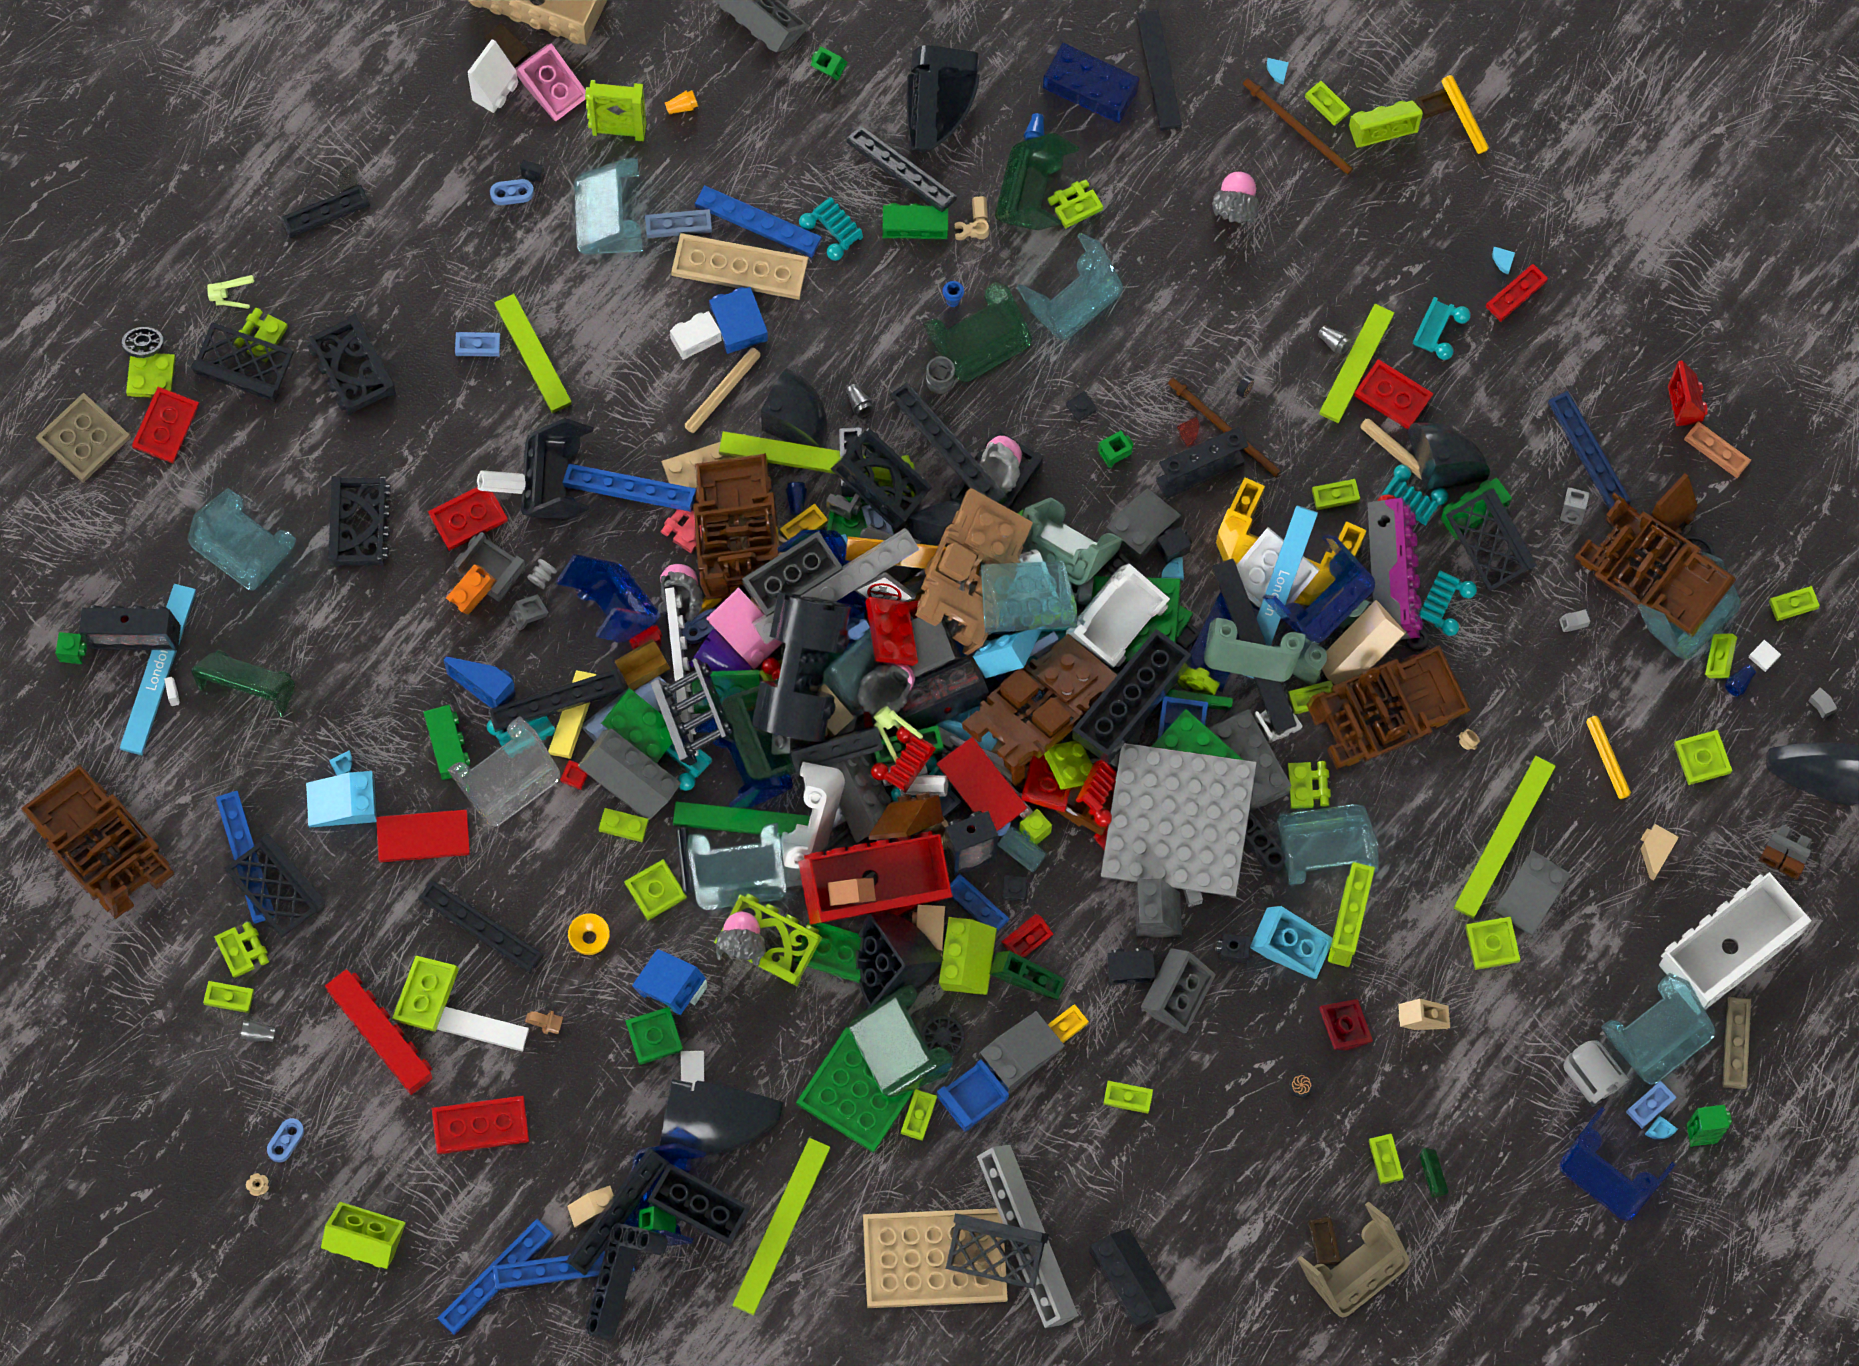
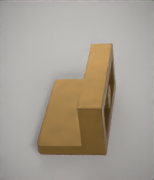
M653 639L615 660L627 685L632 690L670 670L668 663Z

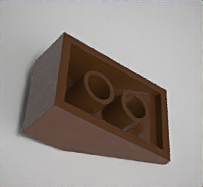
M1686 473L1656 503L1651 514L1653 518L1679 535L1683 531L1681 527L1685 523L1689 525L1697 516L1695 514L1698 507L1689 476Z
M929 792L916 794V797H911V794L897 796L898 800L888 804L869 834V840L907 837L943 822L939 795L930 796Z

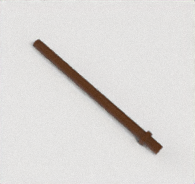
M1249 78L1243 82V85L1251 91L1253 97L1257 96L1347 175L1351 173L1353 168L1266 94L1262 90V86L1256 85Z
M1174 377L1169 380L1168 385L1176 391V395L1186 399L1221 431L1225 433L1233 429L1187 390L1188 387L1185 384L1182 385ZM1247 441L1248 447L1243 450L1273 476L1277 477L1281 470Z

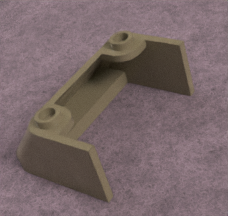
M1367 1202L1365 1206L1373 1220L1362 1230L1364 1244L1332 1270H1329L1324 1264L1312 1266L1301 1255L1297 1258L1310 1284L1340 1317H1347L1403 1273L1409 1265V1257L1390 1219L1370 1202Z

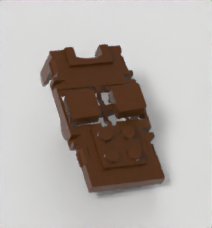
M766 453L695 463L697 481L695 492L698 503L693 505L700 585L707 600L727 599L730 596L731 587L743 585L742 578L780 554L777 513L774 502L775 495L773 492L770 493L772 487ZM744 515V519L765 516L763 520L746 521V526H739V516ZM729 517H734L735 527H729L728 523H714L728 522ZM700 525H702V526H701V533H702V546H703V553H704V554H702V548H701ZM746 536L748 548L741 550L740 537ZM736 537L737 551H731L730 538Z
M1613 493L1612 498L1615 504L1606 514V523L1614 527L1613 531L1607 535L1608 537L1601 543L1600 547L1588 539L1575 555V559L1589 571H1594L1596 579L1602 580L1605 585L1644 611H1649L1653 617L1658 614L1666 622H1671L1693 637L1736 581L1735 577L1716 565V562L1706 555L1702 556L1703 552L1698 546L1643 511L1641 514H1638L1637 510L1629 506L1624 498ZM1637 548L1641 551L1644 548L1643 551L1647 554L1646 558L1643 559L1635 554L1634 550ZM1630 556L1641 562L1639 568L1630 565L1631 562L1628 560ZM1657 561L1668 568V570L1664 573L1652 564ZM1651 569L1662 576V578L1655 580L1646 573Z
M1067 634L1051 648L1050 652L1047 651L1037 660H1030V667L1026 664L1024 668L1018 669L1002 682L1001 686L987 696V703L984 700L980 702V710L962 722V728L978 742L982 741V737L987 732H990L994 739L997 738L1000 741L1002 747L997 751V754L1003 759L1004 766L1012 773V783L1017 787L1025 778L1024 765L1034 755L1040 758L1054 745L1060 744L1116 678L1117 674L1072 636ZM1039 690L1041 692L1044 691L1046 693L1044 697L1035 703L1032 698L1038 694ZM1024 705L1027 712L1017 717L1015 714ZM1031 713L1033 714V724L1029 720L1026 723L1021 721L1022 719L1029 717Z

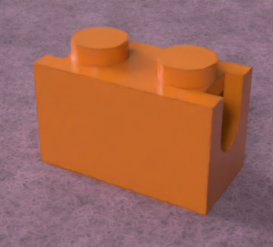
M474 564L446 599L457 605L462 613L469 615L497 580L484 568Z

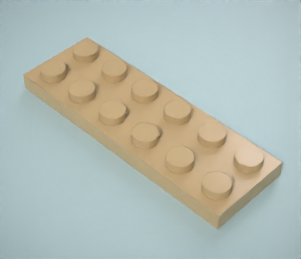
M680 233L671 274L675 277L734 288L751 287L752 291L800 300L808 257Z

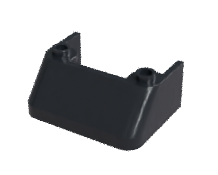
M563 418L528 435L525 442L523 467L526 483L521 497V512L523 515L538 518L568 519L589 509L588 505L578 503L573 497L566 496L567 487L563 486V479L568 467V458L574 456L580 450V437L593 432L594 427Z

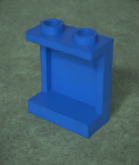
M740 287L732 293L726 295L718 294L709 300L710 310L713 312L718 328L721 331L727 354L768 341V332L751 287Z
M657 949L636 978L632 987L642 997L646 998L649 996L668 1005L675 1013L681 1015L706 977L696 966Z
M981 1059L977 1061L973 1068L948 1087L943 1086L937 1091V1098L964 1132L1005 1103L1009 1098V1088L1002 1080H997L993 1075L995 1074L994 1069L988 1062L984 1063Z

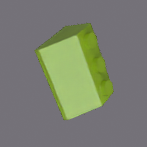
M1399 101L1392 106H1379L1373 111L1355 113L1350 118L1349 127L1355 145L1359 148L1417 133L1423 113L1413 101Z
M949 917L939 978L942 990L988 995L989 973L992 967L997 928L972 919Z
M339 1202L325 1225L321 1248L331 1253H338L353 1260H360L373 1264L376 1267L387 1269L394 1258L406 1222Z

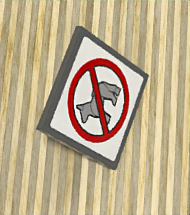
M886 572L874 577L854 590L866 600L869 597L908 602L916 598L913 592Z

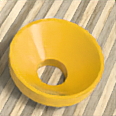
M591 913L575 918L568 930L570 944L577 952L584 955H593L602 951L610 937L606 921L602 917ZM586 932L596 934V940L593 943L588 944L583 941V936Z

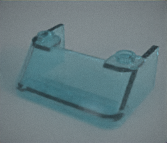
M1082 233L1077 235L1086 251L1077 261V270L1080 276L1051 301H1049L1047 296L1039 294L1021 284L1017 286L1030 312L1055 337L1061 340L1071 338L1116 300L1123 290L1122 282L1101 243Z
M1706 552L1702 553V556L1706 555L1715 561L1716 565L1727 571L1722 559ZM1733 584L1693 637L1671 622L1669 623L1665 614L1643 604H1640L1638 609L1648 630L1674 655L1687 660L1739 611L1741 600Z

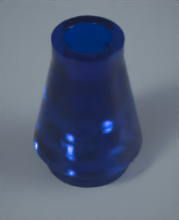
M803 482L788 483L785 491L790 507V515H799L804 509L807 488H805V483Z
M1745 665L1738 672L1727 678L1725 684L1727 692L1735 697L1743 695L1752 677L1756 674L1755 669L1750 665Z

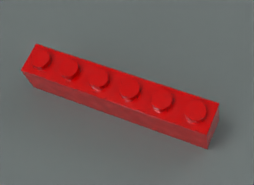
M346 969L325 985L327 992L408 1093L412 1095L433 1079L430 1072L433 1070L425 1059L422 1061L416 1055L418 1050L411 1041L406 1043L402 1038L405 1034L397 1024L393 1026L388 1019L391 1017L383 1007L379 1009L374 1003L376 998L369 989L365 992L360 986L363 982L355 972L351 974Z

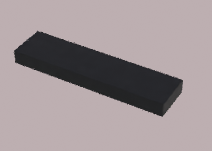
M359 185L282 216L281 220L289 237L292 238L370 206V203L362 185Z

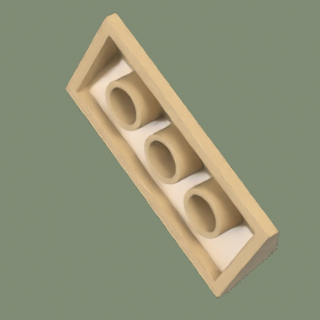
M1375 600L1326 651L1327 661L1322 670L1327 679L1331 680L1335 685L1360 675L1373 668L1406 632L1384 607ZM1357 681L1351 683V684H1350L1351 687H1353V685H1354Z

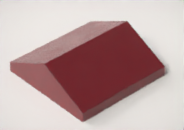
M1358 999L1319 1007L1334 1050H1349L1373 1041Z

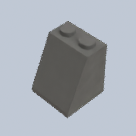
M911 616L918 663L911 666L914 677H919L962 658L954 639H952V634L944 617L939 624L934 626L919 617L913 619V616Z
M1138 879L1135 890L1136 937H1182L1180 892L1162 879Z

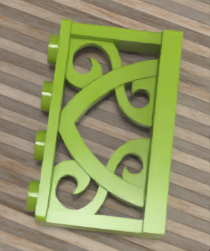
M591 80L590 87H586L585 100H587L586 109H588V128H592V135L597 136V133L635 136V141H644L646 111L643 84L634 83V87L596 84L595 80ZM618 106L627 112L617 115L607 110V108Z
M1352 862L1328 956L1329 963L1345 967L1350 966L1352 955L1355 954L1375 867Z
M740 894L730 915L742 912L746 908H752L756 913L754 917L757 919L760 929L776 926L783 940L784 948L777 947L768 950L757 966L798 986L809 961L822 940V937L818 935L819 930L808 924L806 928L799 925V920L789 914L786 917L779 915V909L769 904L766 907L758 904L759 899L750 894H747L746 897ZM762 912L773 918L762 919ZM785 924L789 925L790 927L796 930L792 931L789 934ZM798 935L806 936L808 947L802 951H793L792 946L797 947L802 944L796 941V937ZM774 953H784V957L779 955L780 960L778 962L772 960ZM793 955L803 956L794 974L790 972Z

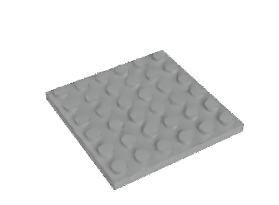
M1125 743L1120 752L1111 809L1112 821L1108 827L1101 877L1136 883L1138 879H1162L1171 887L1177 889L1236 897L1257 763Z

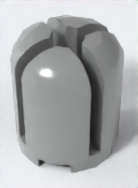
M1597 1040L1587 1041L1566 1057L1563 1064L1566 1073L1592 1107L1601 1103L1602 1098L1605 1099L1612 1093H1615L1629 1080L1602 1043Z

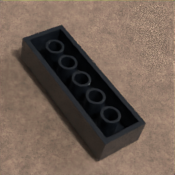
M1155 629L1072 729L1073 739L1109 765L1122 746L1128 742L1192 663V654Z

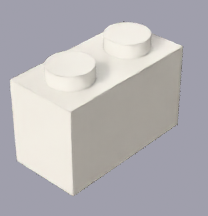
M709 311L704 314L698 313L690 321L678 323L670 330L671 340L683 360L722 341L721 331Z

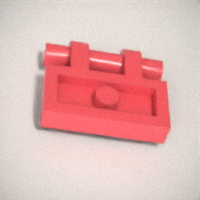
M676 509L672 517L667 518L664 522L665 526L661 533L668 536L671 531L675 532L676 536L673 538V542L692 554L697 547L694 511ZM683 516L687 517L686 523L680 526L678 524Z

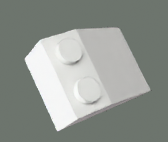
M492 39L469 69L468 77L472 101L494 113L497 108H501L504 105L508 93L515 90L518 85L517 71L497 42Z

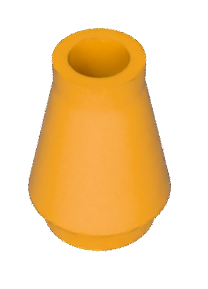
M686 90L670 101L665 102L669 115L693 111L695 107H698L693 90L689 92Z

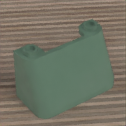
M1051 497L1025 508L1023 517L1032 521L1033 524L1025 543L1022 545L1023 550L1021 553L1037 550L1040 552L1045 567L1076 585L1088 582L1118 552L1123 539L1112 533H1106L1096 543L1063 523L1066 514L1065 508L1060 502Z
M1344 595L1324 599L1299 632L1306 635L1293 675L1309 686L1318 684L1321 679L1319 676L1321 669L1327 661V653L1319 646L1320 642L1333 625L1341 631L1345 627L1351 626L1368 608L1369 602L1358 595Z
M1216 618L1209 626L1204 661L1209 668L1284 682L1293 674L1304 646L1306 634L1290 632L1282 638L1280 646H1267L1236 640V625L1230 620Z

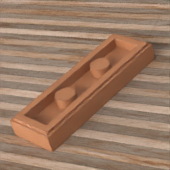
M1699 421L1684 439L1736 478L1740 476L1751 462V459Z

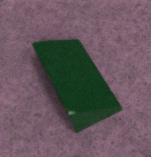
M1422 1149L1419 1157L1431 1196L1435 1198L1448 1194V1188L1437 1152L1434 1149Z

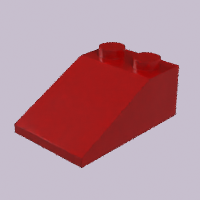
M1678 361L1668 384L1676 426L1696 424L1698 421L1702 423L1705 415L1708 413L1707 404L1702 401L1701 396L1703 395L1702 382H1698L1697 374L1684 361Z

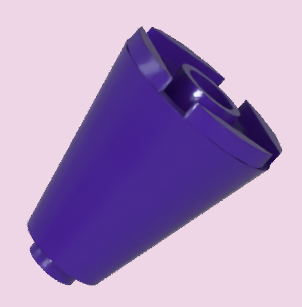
M714 628L693 657V659L697 658L704 663L706 662L712 671H742L752 668ZM691 660L689 666L695 669L693 661Z

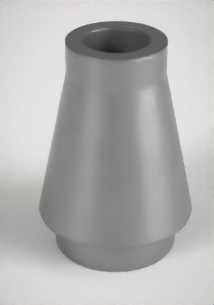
M1326 325L1318 333V337L1335 353L1344 354L1351 344L1348 335L1333 330Z
M853 384L846 389L854 414L859 417H865L873 411V401L857 384Z
M251 1019L250 1021L244 1020L240 1039H246V1042H273L275 1028L268 1027Z

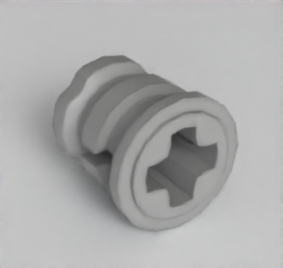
M538 559L539 565L533 568V574H529L528 579L533 584L544 589L545 582H549L551 579L550 575L552 573L556 574L557 571L546 561Z

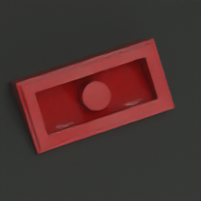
M1035 914L1001 942L1008 951L1024 958L1051 937L1053 933L1044 919Z

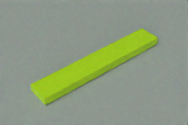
M515 294L494 302L551 413L553 414L572 405L565 388Z
M1374 304L1319 415L1339 424L1394 316V312Z

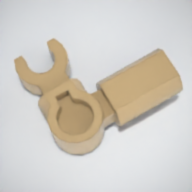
M986 197L972 198L973 220L975 222H971L968 225L963 222L955 223V229L963 230L962 233L955 234L956 240H964L967 236L978 239L988 237L990 230L987 223Z

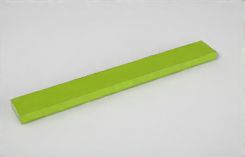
M724 431L719 448L720 455L743 457L766 453L768 463L833 474L835 473L830 468L840 459V451ZM871 467L874 472V481L893 484L889 469Z
M1535 756L1453 909L1474 919L1555 769V765Z
M809 1138L733 1302V1307L754 1316L830 1151L829 1146Z

